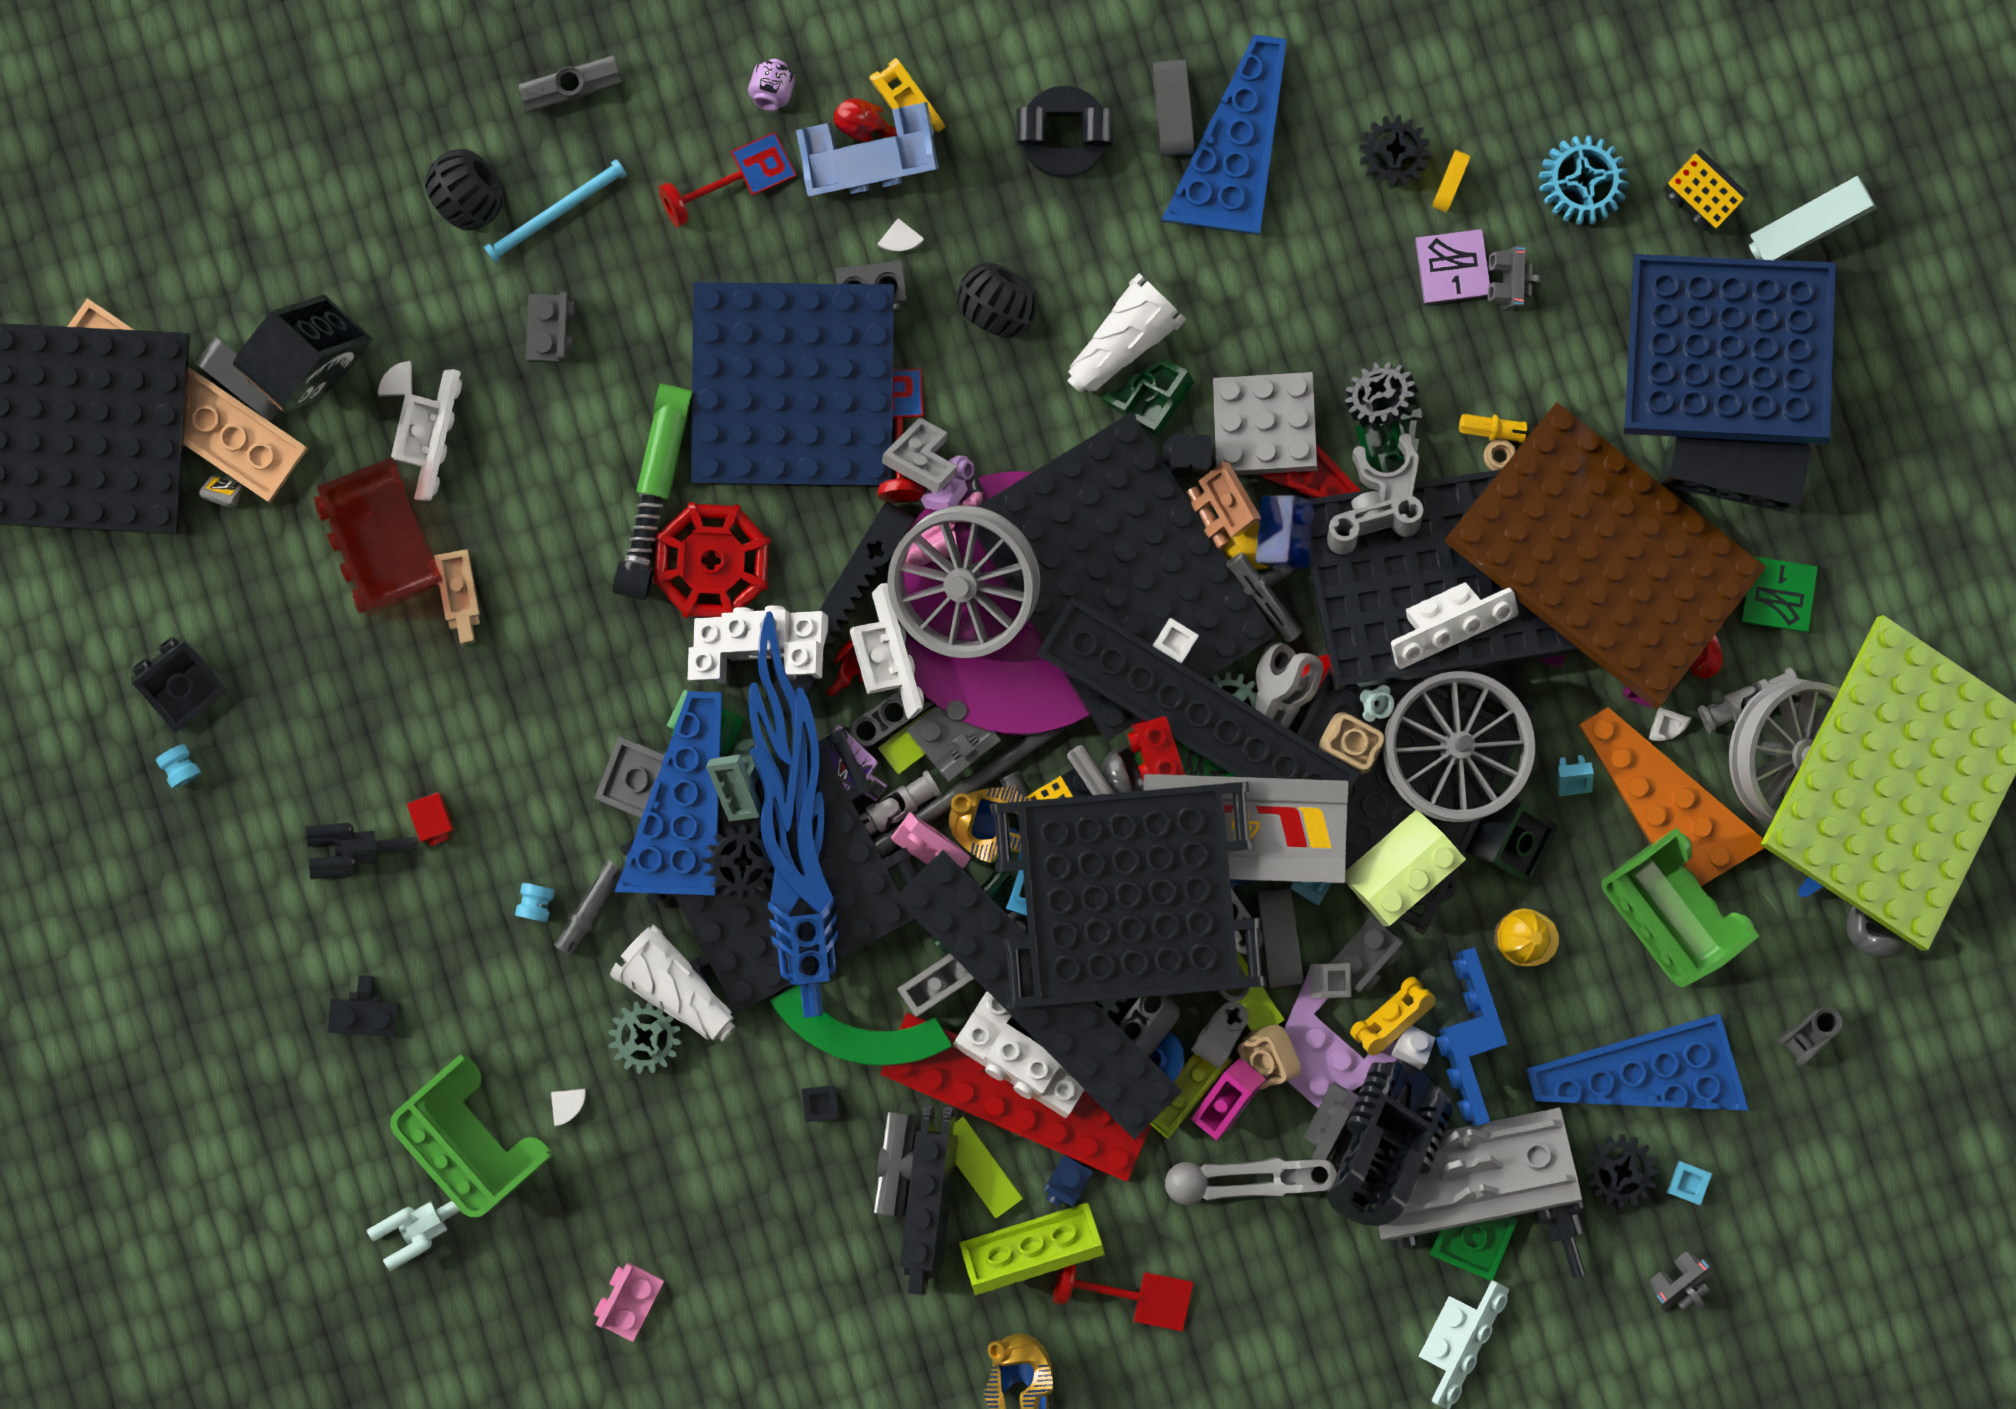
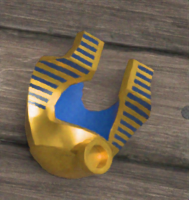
M1015 785L984 789L969 794H957L952 799V809L949 814V827L952 835L972 855L983 861L994 863L998 858L995 817L994 814H991L990 804L1031 801L1032 799L1020 794L1018 787ZM1009 826L1011 851L1020 853V831H1016L1015 828Z
M1020 1333L1009 1335L1001 1341L997 1340L990 1343L988 1355L992 1359L993 1364L983 1393L989 1409H1006L1004 1393L1011 1385L1017 1382H1024L1028 1386L1025 1391L1020 1393L1021 1409H1049L1048 1394H1051L1053 1391L1052 1364L1048 1352L1039 1340L1030 1335Z

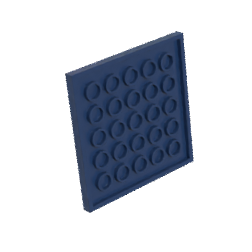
M1634 254L1624 434L1829 444L1836 263Z
M693 282L691 483L880 485L887 480H891L892 468L882 464L883 454L892 446L894 284Z

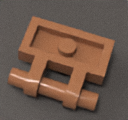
M1222 462L1199 480L1204 490L1203 494L1198 486L1186 492L1192 502L1194 511L1199 514L1206 526L1204 531L1207 537L1213 539L1218 549L1225 548L1230 544L1225 535L1226 530L1230 537H1238L1261 519L1229 462ZM1211 506L1214 507L1216 513L1218 514V519H1216V517L1214 516L1210 508Z

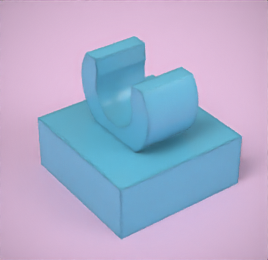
M1578 755L1577 764L1567 765L1565 757L1560 758L1557 774L1559 796L1592 792L1594 776L1592 763H1585L1582 755Z
M1293 881L1290 889L1316 906H1319L1332 883Z

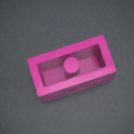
M1239 1058L1223 1073L1191 1120L1215 1140H1218L1233 1126L1261 1088L1266 1078Z

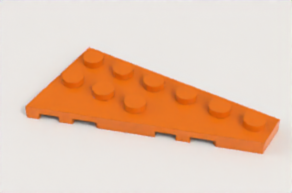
M1609 707L1578 725L1650 844L1676 827L1682 834L1688 837L1692 844V858L1684 863V866L1696 876L1700 887L1764 849L1760 845L1763 840L1761 836Z

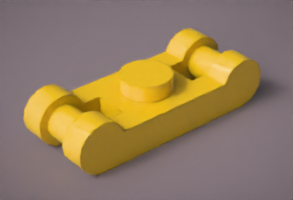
M897 58L888 63L889 67L881 73L877 71L869 77L874 87L891 109L927 102L933 131L938 133L945 128L939 115ZM897 78L901 85L891 90L888 83Z
M1409 977L1402 983L1401 990L1365 1021L1356 1022L1352 1026L1350 1034L1358 1043H1363V1048L1370 1055H1378L1434 1006L1436 998L1428 989H1423L1422 983L1417 978Z

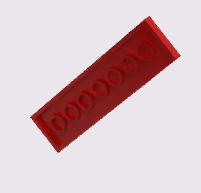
M906 1012L899 1030L911 1028L926 1021ZM943 1028L953 1045L958 1035ZM954 1046L939 1055L923 1061L883 1066L880 1072L882 1076L1126 1182L1151 1127L1149 1124L1133 1139L1085 1090L1068 1117L1064 1118L1035 1098L1027 1099L1019 1095L1014 1090V1085L1007 1080L999 1081L991 1077L985 1071V1066Z

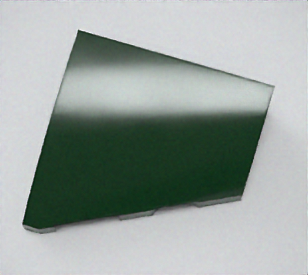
M1161 357L1151 363L1144 372L1135 373L1127 378L1128 384L1112 394L1109 391L1105 392L1101 399L1105 404L1123 416L1133 412L1143 428L1158 436L1194 384V381L1188 370Z
M1421 408L1412 410L1411 416L1403 414L1401 416L1402 424L1392 421L1391 427L1388 430L1384 424H1380L1377 431H1373L1370 423L1365 428L1361 427V425L1355 426L1360 446L1365 448L1366 460L1373 469L1383 473H1390L1402 467L1405 463V458L1398 448L1399 437L1402 434H1409L1415 451L1418 450L1419 439L1415 438L1417 420L1422 418Z

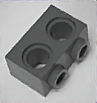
M902 260L835 268L837 284H881L886 280L895 282L898 289L894 293V312L900 311L901 305H907Z

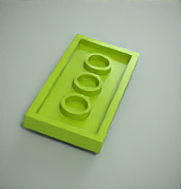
M1088 1202L959 1243L975 1295L1105 1255Z

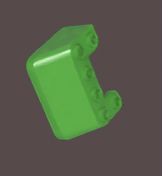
M1676 827L1602 880V888L1608 899L1669 979L1680 987H1686L1725 965L1756 940L1759 934L1755 931L1752 921L1745 915L1731 913L1726 917L1722 916L1716 902L1706 895L1698 884L1696 876L1684 866V863L1692 858V844L1688 837L1682 834Z
M460 1054L393 1113L390 1127L393 1134L461 1212L469 1217H480L518 1189L555 1155L543 1141L535 1137L522 1139L506 1152L464 1104V1101L479 1088L482 1076L479 1068L468 1055Z

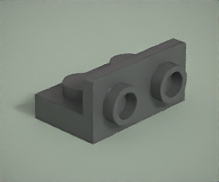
M560 292V295L528 294L527 362L567 363V354H573L574 338L573 334H568V321H574L575 302L569 301L567 292Z
M1370 916L1329 964L1351 963V988L1356 993H1359L1363 988L1368 992L1381 978L1377 974L1380 968L1385 963L1390 967L1403 953L1399 949L1403 941L1399 937H1395L1373 916Z
M1336 1082L1330 1085L1304 1135L1305 1139L1312 1142V1145L1316 1147L1311 1158L1312 1160H1328L1335 1152L1347 1129V1122L1359 1097Z

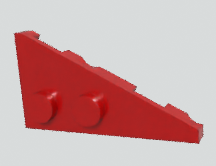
M1317 444V471L1255 474L1260 478L1314 498L1361 491Z

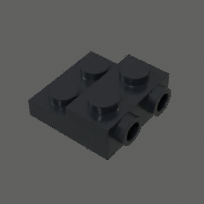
M183 635L177 640L172 636L164 641L158 648L161 653L152 661L146 657L137 663L132 669L134 675L131 677L132 684L175 733L228 691Z

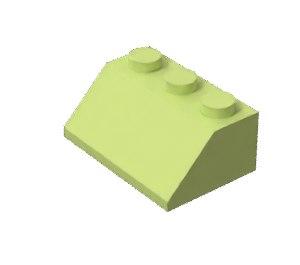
M1415 810L1345 871V882L1380 923L1386 927L1394 923L1466 859L1443 832L1423 814Z

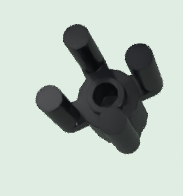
M350 823L306 826L307 846L335 845L336 856L308 859L310 880L353 876L357 872V865L377 864L376 854L417 850L416 837L375 840L374 831L354 832V827Z
M1583 1200L1579 1203L1534 1211L1536 1219L1542 1224H1546L1551 1242L1562 1240L1573 1278L1586 1275L1575 1240V1236L1584 1233L1578 1215L1584 1211Z

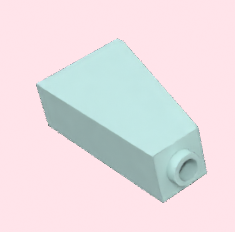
M1856 176L1751 234L1750 236L1754 242L1749 244V247L1756 259L1780 260L1876 210L1877 207L1862 180Z

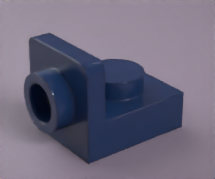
M1063 1155L1043 1189L1049 1193L1046 1200L1062 1209L1065 1208L1066 1204L1073 1207L1093 1172Z

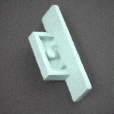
M1492 1280L1477 1310L1450 1296L1448 1297L1419 1355L1424 1360L1446 1370L1432 1398L1433 1403L1445 1409H1450L1452 1404L1456 1403L1462 1392L1461 1386L1467 1374L1474 1369L1477 1363V1354L1482 1344L1489 1339L1492 1333V1324L1497 1314L1506 1306L1507 1294L1509 1292L1507 1287Z

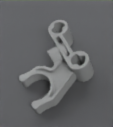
M1402 434L1399 437L1398 448L1404 455L1405 463L1394 472L1383 473L1373 469L1366 460L1364 447L1358 446L1353 450L1352 460L1357 467L1359 480L1368 488L1377 491L1366 492L1355 497L1351 502L1353 510L1338 514L1330 521L1327 544L1334 553L1348 554L1355 549L1358 536L1392 527L1395 533L1404 537L1412 536L1419 530L1423 515V505L1420 500L1412 496L1419 456L1412 445L1409 434ZM1338 532H1346V533L1349 534V535H1348V536H1341V535H1339V534H1337V533H1338Z

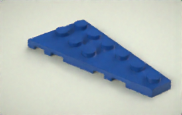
M1253 35L1161 222L1260 235L1287 39Z
M687 692L669 747L665 752L662 766L654 782L637 828V834L614 892L717 895V888L711 887L715 877L705 876L704 874L707 870L711 869L710 864L703 863V859L711 857L712 853L706 849V846H716L717 842L713 836L719 834L720 799L706 766L710 759L721 757L723 692Z
M1720 1013L1525 1068L1534 1101L1749 1111Z

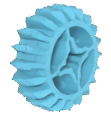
M1574 136L1571 141L1572 148L1568 142L1563 140L1559 144L1561 152L1552 148L1549 155L1553 160L1544 159L1542 166L1548 171L1540 172L1539 179L1548 183L1541 185L1539 190L1542 193L1550 192V195L1544 199V203L1546 205L1552 202L1557 204L1552 210L1554 215L1558 214L1561 209L1566 212L1563 216L1564 222H1568L1571 216L1575 215L1576 225H1581L1584 216H1586L1588 223L1593 225L1596 222V214L1604 221L1608 218L1607 209L1615 213L1619 209L1615 201L1623 202L1626 198V195L1619 190L1627 189L1629 182L1619 178L1627 176L1628 169L1617 168L1624 161V158L1622 156L1615 159L1611 157L1616 150L1614 146L1609 147L1607 152L1603 150L1602 147L1605 143L1603 139H1600L1596 146H1593L1592 136H1586L1584 145H1581L1579 137ZM1584 156L1597 160L1605 170L1592 168ZM1574 157V174L1558 180L1560 165ZM1581 174L1586 175L1585 178L1589 177L1591 180L1587 187H1583L1582 183L1579 184L1577 182ZM1609 181L1610 186L1607 197L1594 204V187ZM1561 190L1576 193L1583 205L1569 200Z

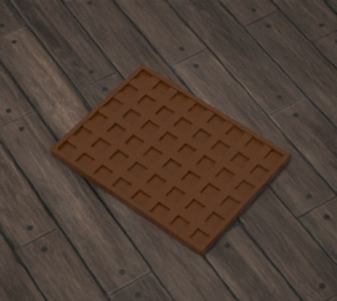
M1558 402L1553 405L1444 540L1447 545L1503 589L1511 588L1519 602L1656 710L1668 697L1766 568L1756 558Z

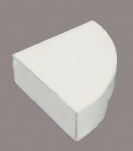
M898 218L877 245L888 252H904L918 247L924 241V238Z
M411 361L401 362L385 373L379 385V397L413 395Z
M1659 707L1648 740L1666 741L1678 736L1687 728L1691 718Z
M586 1089L551 1092L554 1126L569 1122L579 1113L585 1101Z

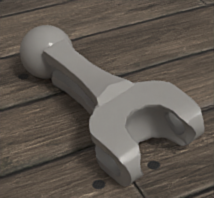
M1274 642L1266 646L1256 669V684L1259 692L1257 693L1255 709L1289 729L1300 707L1308 703L1317 692L1323 674L1321 660L1309 653H1299L1296 655L1292 648L1281 642ZM1281 652L1282 659L1277 668L1274 661L1275 657ZM1309 663L1310 669L1308 674L1301 677L1304 666Z
M1272 1157L1243 1163H1205L1201 1167L1192 1162H1181L1174 1165L1167 1173L1165 1188L1169 1197L1181 1205H1192L1199 1202L1202 1198L1207 1201L1236 1197L1281 1198L1286 1193L1328 1190L1334 1183L1338 1172H1336L1333 1166L1334 1163L1329 1159L1285 1161L1279 1157ZM1321 1166L1327 1170L1329 1176L1326 1182L1320 1183L1313 1179L1312 1172L1315 1167ZM1247 1174H1269L1274 1176V1181L1208 1186V1178Z

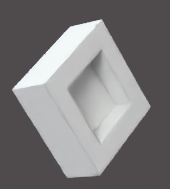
M1169 618L1153 647L1182 664L1199 635Z
M1411 1026L1397 1038L1391 1055L1421 1070L1427 1064L1435 1037Z

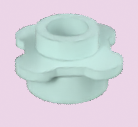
M1381 684L1375 690L1370 691L1366 689L1360 694V701L1363 702L1365 710L1363 718L1366 721L1373 722L1376 717L1382 719L1391 715L1394 708V700L1390 695V688L1387 685ZM1376 700H1378L1377 706L1374 705Z

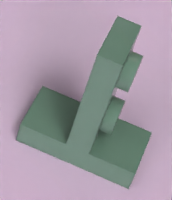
M768 738L764 739V741L768 747L769 752H771L772 748L770 746ZM746 739L737 743L731 756L710 759L706 766L729 822L758 818L762 813V805L754 788L759 775L750 754L751 748L756 747L754 739Z

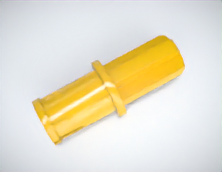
M1462 414L1460 418L1459 431L1463 434L1489 437L1490 441H1494L1495 438L1517 441L1519 443L1525 441L1526 434L1513 433L1512 430L1527 431V422L1498 419L1497 415H1493L1491 418Z

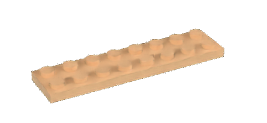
M88 298L67 326L134 330ZM188 367L184 445L271 503L308 448Z

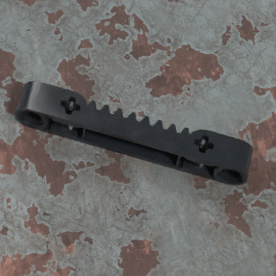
M888 501L880 509L818 610L828 616V633L824 646L834 647L835 641L831 634L841 635L842 630L838 623L848 624L849 622L845 611L855 613L856 607L852 600L862 601L863 596L859 589L869 590L870 588L866 577L875 579L877 577L875 570L883 569L891 562L896 547L916 519ZM877 545H881L883 557L876 556L873 560L870 559L868 548H875ZM824 648L823 658H827L828 653ZM796 675V679L789 680L794 692L796 688L801 687L808 697L819 678L816 679L812 675ZM776 679L773 687L781 708L791 715L789 705Z

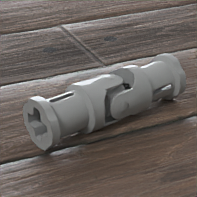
M1790 667L1780 676L1768 681L1764 678L1753 683L1751 686L1724 696V700L1708 707L1704 705L1699 706L1698 712L1707 732L1712 734L1717 727L1731 721L1736 723L1743 711L1741 703L1745 707L1766 686L1784 679H1798L1793 669ZM1801 692V693H1796V694H1794V695H1795L1796 697H1798V696L1802 695V692Z
M926 770L921 778L906 787L901 785L884 796L878 803L865 807L866 811L860 815L871 835L877 831L882 833L888 829L890 823L893 824L903 820L909 812L914 813L918 811L919 805L934 796L939 798L942 796V793ZM894 797L901 798L905 802L904 812H901L898 802L893 799Z

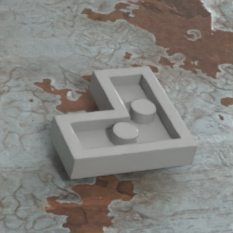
M919 418L883 454L882 464L937 494L956 476L957 471L955 464L935 454L946 442L948 432L922 418Z

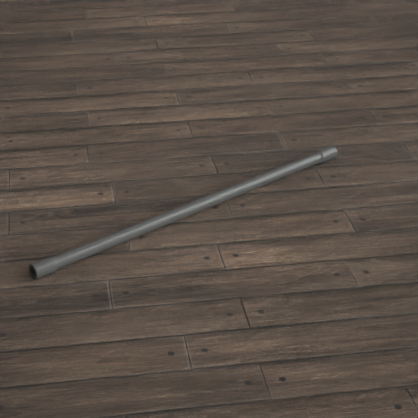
M1300 547L1295 548L1263 573L1267 578L1266 583L1270 588L1309 564L1307 556ZM1068 727L1044 734L1027 735L943 793L942 796L917 811L914 815L927 824L931 823L951 809V802L955 795L960 793L969 794L979 790ZM901 823L874 839L882 857L888 855L898 846L892 840V835Z

